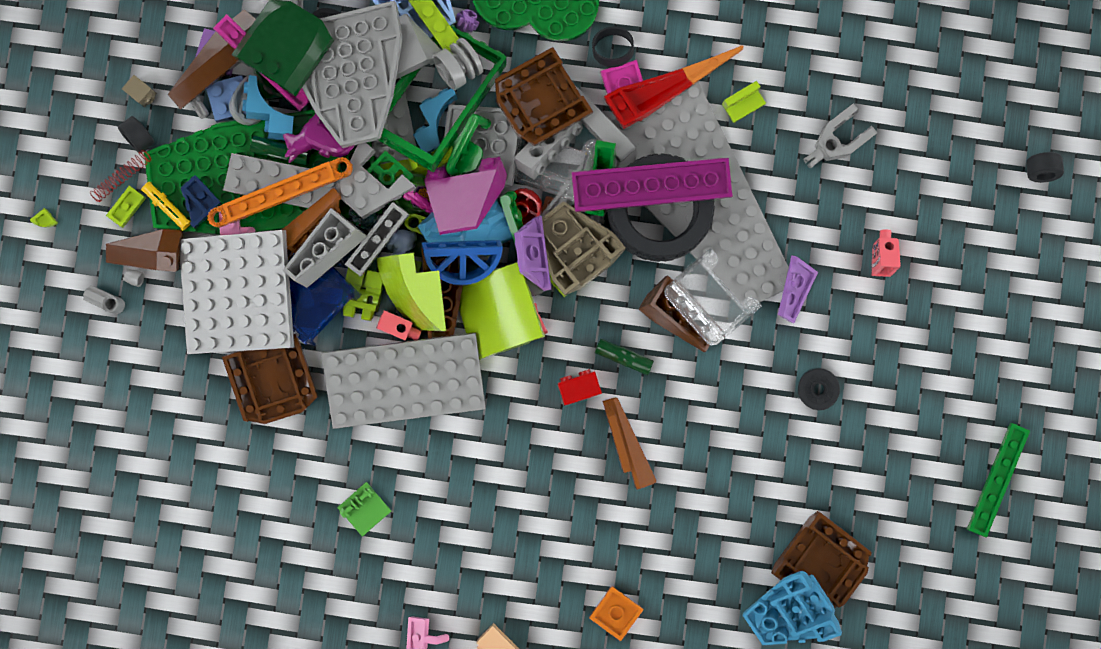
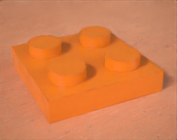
M611 586L589 618L619 641H622L644 609Z

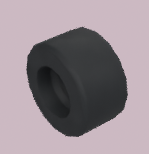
M134 116L129 117L118 126L122 136L138 153L141 150L145 151L154 144V139Z
M1043 152L1027 159V176L1030 181L1038 183L1050 182L1059 179L1064 174L1063 158L1058 153Z

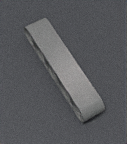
M576 87L580 95L585 97L593 110L591 115L582 119V124L597 140L616 143V159L622 162L635 150L634 145Z

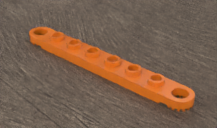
M343 157L328 161L211 209L207 216L208 221L214 227H224L346 178L352 173L353 165L348 159ZM345 162L347 164L346 171L339 173L338 165ZM218 212L223 216L220 223L214 221V216Z

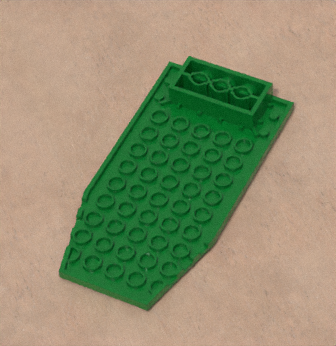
M314 110L285 114L293 116V135H298L302 131L304 125L314 116ZM261 120L259 123L251 126L243 125L237 121L217 123L205 130L194 132L195 134L179 138L170 144H164L147 151L148 155L144 152V156L148 160H150L149 156L151 157V161L145 165L147 182H151L155 188L167 196L166 198L190 221L191 218L185 205L186 201L181 187L194 175L223 204L244 196L223 190L231 153L309 169L339 158L333 156L326 158L320 155L318 150L311 149L309 164L304 166L293 162L289 163L288 160L251 152L250 145L253 136L268 139V132H265V120ZM269 139L270 141L286 144L285 140ZM372 141L366 142L371 148H373ZM357 145L343 158L350 161ZM375 155L362 166L364 169L368 170L376 161ZM345 162L338 165L339 173L346 170L347 164ZM373 171L371 175L379 181V176ZM154 194V196H155L162 204H164V202H163L156 194ZM150 199L153 228L181 230L158 206H154L152 204L153 201ZM342 199L339 200V209L343 217L347 220L362 218ZM281 203L241 219L240 227H253L255 232L282 230L308 208ZM168 208V210H169L176 218H179L170 208ZM383 208L368 217L383 215ZM219 212L214 216L216 223L219 222ZM208 218L196 229L190 224L187 229L183 230L184 232L220 235V228L212 226Z

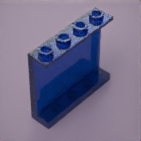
M333 266L309 287H305L289 277L293 332L296 331L299 334L298 339L305 345L309 343L316 346L313 339L351 298L358 300L362 294Z

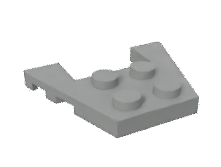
M367 143L357 145L350 160L353 165L352 173L348 177L341 179L336 188L341 199L363 219L384 208L389 202L398 200L402 197L401 195L408 191L411 192L416 189L415 185L403 175L387 189L362 166L375 153L374 149Z

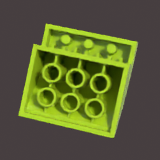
M414 253L377 258L379 273L386 292L402 316L412 322V325L418 330L446 331L439 271L416 273Z
M518 263L494 270L486 278L476 283L463 285L459 312L466 334L476 333L479 360L545 337L526 277L519 272Z

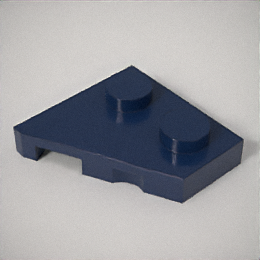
M196 175L181 187L186 201L185 205L191 218L190 223L195 229L208 218L207 216L211 209L223 204Z

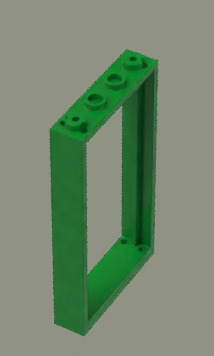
M453 24L451 28L458 38H464L478 55L493 62L495 65L433 155L428 154L383 128L381 138L378 140L432 172L436 170L466 126L470 116L475 113L494 85L495 79L505 69L507 57L501 51H495L485 42H479L474 39L469 33L461 32ZM432 37L431 40L438 45V42ZM421 68L402 76L394 89L388 115Z

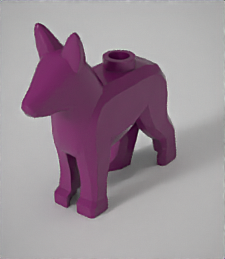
M316 113L304 125L298 135L289 133L283 135L288 148L285 157H289V163L298 155L311 149L318 150L320 155L329 158L330 156L343 157L349 154L355 146L342 148Z

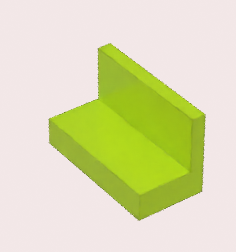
M757 81L723 101L722 106L733 123L766 104L758 91L761 86Z

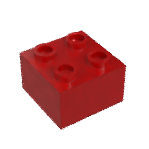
M588 369L579 372V377L572 378L569 375L560 378L561 382L557 383L564 406L602 394L595 371L591 372Z

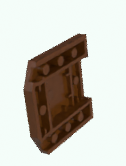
M554 47L495 79L497 104L516 135L533 146H537L593 113L585 97L580 95L562 66L563 62Z
M297 333L293 334V348L237 351L222 357L243 421L267 424L302 413L318 397Z
M816 511L807 519L775 562L771 573L779 580L800 571L806 572L808 575H814L834 608H839L845 605L868 574L869 567L867 565L872 552L821 512Z

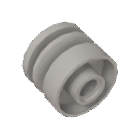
M459 38L456 43L450 44L451 52L444 48L433 55V61L440 76L453 90H457L466 84L465 75L472 80L475 78V75L479 76L483 73V67L477 53L464 38Z

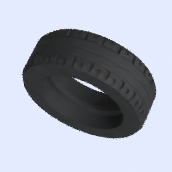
M661 153V155L643 156L626 167L687 161L676 155L672 156L671 154ZM693 201V216L689 226L679 236L669 240H652L640 234L629 219L628 208L607 209L608 221L612 232L631 254L653 262L672 261L690 253L705 238L713 222L715 201Z

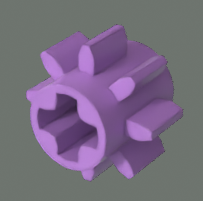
M469 9L458 12L455 17L457 29L467 33L476 30L479 24L476 21V13Z

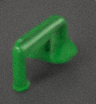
M477 114L470 116L461 135L458 136L452 145L453 151L446 165V171L449 175L459 176L478 168L483 158V150L470 140L478 124L482 129H488L491 126L489 119Z

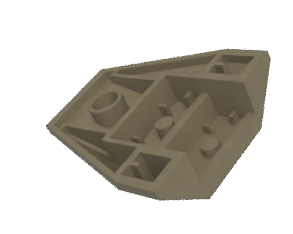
M564 201L542 217L549 271L553 282L564 296L583 288L609 268L626 249L612 231L583 213L575 212V208Z

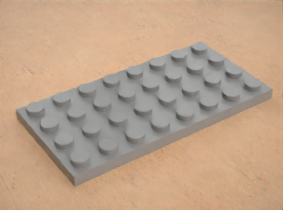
M476 333L321 353L333 429L486 409Z

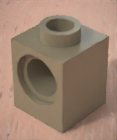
M135 75L122 88L123 91L143 107L150 105L157 94Z

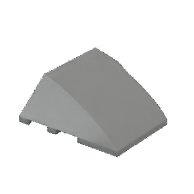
M407 14L399 16L403 41L396 79L427 64H435L433 55L441 50Z

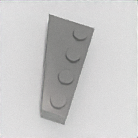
M330 208L283 271L295 282L309 287L368 236L341 214Z

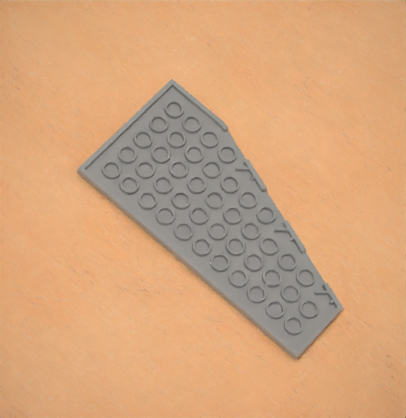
M699 82L693 84L641 122L638 121L623 129L617 118L611 121L635 147V150L622 162L615 158V168L626 167L643 156L661 155V153L671 154L672 156L676 155L684 158L685 161L729 158L733 197L714 199L715 210L712 225L705 238L690 254L709 271L743 309L749 308L784 290L789 267ZM693 201L645 206L675 237L686 230L693 216Z

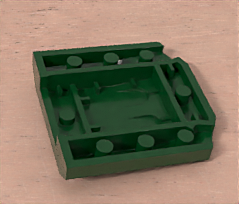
M269 0L231 55L296 97L334 40L323 21L291 1Z

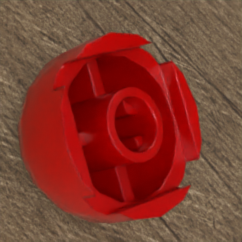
M527 188L514 190L517 194L515 202L517 208L522 213L523 225L532 218L540 216L542 211L540 197L533 190Z

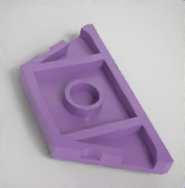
M537 216L514 233L518 257L517 263L519 272L543 291L551 290L542 216Z

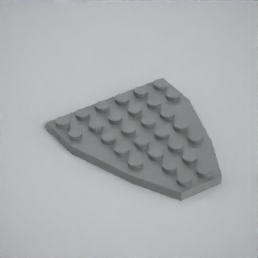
M395 0L321 18L334 42L302 88L315 113L342 148L381 138L394 95L403 41L398 7Z

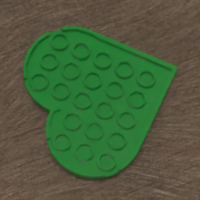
M473 0L477 13L489 25L502 30H516L530 24L539 35L553 41H569L582 36L593 25L599 8V0Z

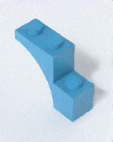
M249 75L248 82H244V93L247 94V100H243L242 111L246 112L247 119L265 120V132H268V139L284 140L283 135L285 133L292 134L293 116L282 114L270 107L259 92L257 76Z
M446 88L440 91L438 96L427 98L419 105L429 126L418 128L413 136L420 149L428 154H431L440 145L438 138L439 121L448 105L457 100V95L453 89Z

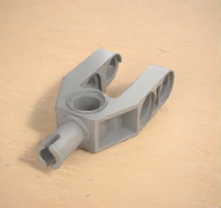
M854 103L823 127L815 144L816 150L804 158L805 164L811 159L813 160L807 165L809 168H812L822 159L829 161L849 156L878 133L874 127L870 126L846 146H842L839 139L833 135L837 128L859 112ZM826 142L833 145V150H829L826 147Z

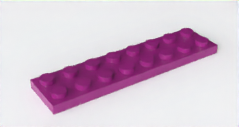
M729 158L571 173L575 212L733 197Z

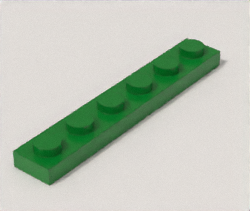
M1013 423L1009 424L966 530L987 538L1030 430Z

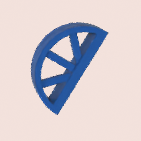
M500 240L422 243L424 257L430 270L439 271L441 280L455 285L473 284L486 278L497 267L503 251ZM478 255L491 256L486 262H484ZM448 256L439 265H436L431 257ZM460 256L459 273L444 270L454 259ZM466 256H469L480 267L466 272Z

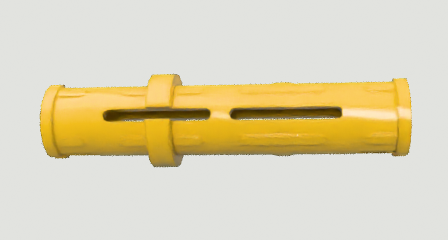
M147 182L141 188V191L153 201L152 204L158 206L182 231L190 226L191 221L166 198L167 196L155 188L151 182ZM154 194H156V195L164 202V204H162V203L154 196ZM168 208H170L179 218H176V217L168 210Z

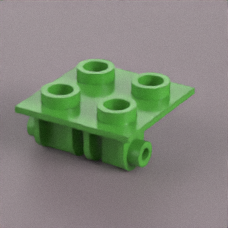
M367 482L337 507L341 511V516L347 518L362 537L391 512L390 508Z

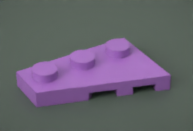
M791 256L778 312L779 316L791 323H795L818 274L816 270L796 256Z

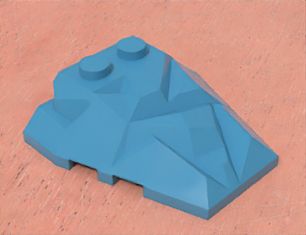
M497 200L477 229L440 235L433 212L418 225L419 231L427 242L500 240L501 244L513 239L504 211Z
M803 571L784 577L743 612V617L762 645L787 644L788 640H798L799 643H805L806 639H817L818 642H824L842 635L831 601L814 575H808Z

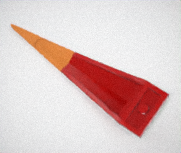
M744 46L736 47L667 74L620 87L605 95L604 100L623 129L638 121L644 120L743 50Z

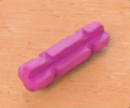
M408 191L402 195L405 200H411L410 203L422 210L425 209V212L429 214L433 212L430 201L418 193Z

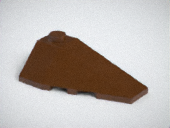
M160 229L106 243V263L177 272L181 269L180 239H183V231L178 229Z
M668 275L665 276L646 295L639 310L656 324L699 350L706 352L714 339V335L704 320L698 317L693 309L695 308L692 302L689 303L684 296L685 292L682 287Z

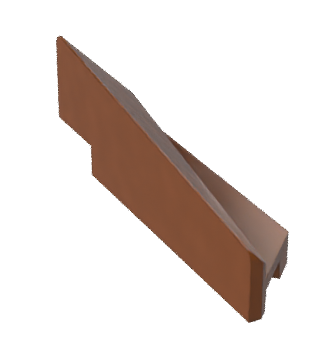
M332 188L282 229L286 230L288 260L299 250L330 208L341 214L339 209L341 196L335 188Z
M615 397L602 401L623 473L631 471L637 490L656 483V478L618 398Z

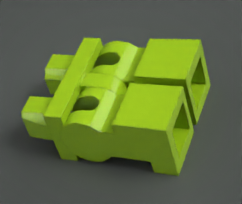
M348 267L341 303L344 305L343 316L354 318L356 308L363 309L361 319L372 322L375 312H378L384 287L380 273L368 270L362 276H359Z

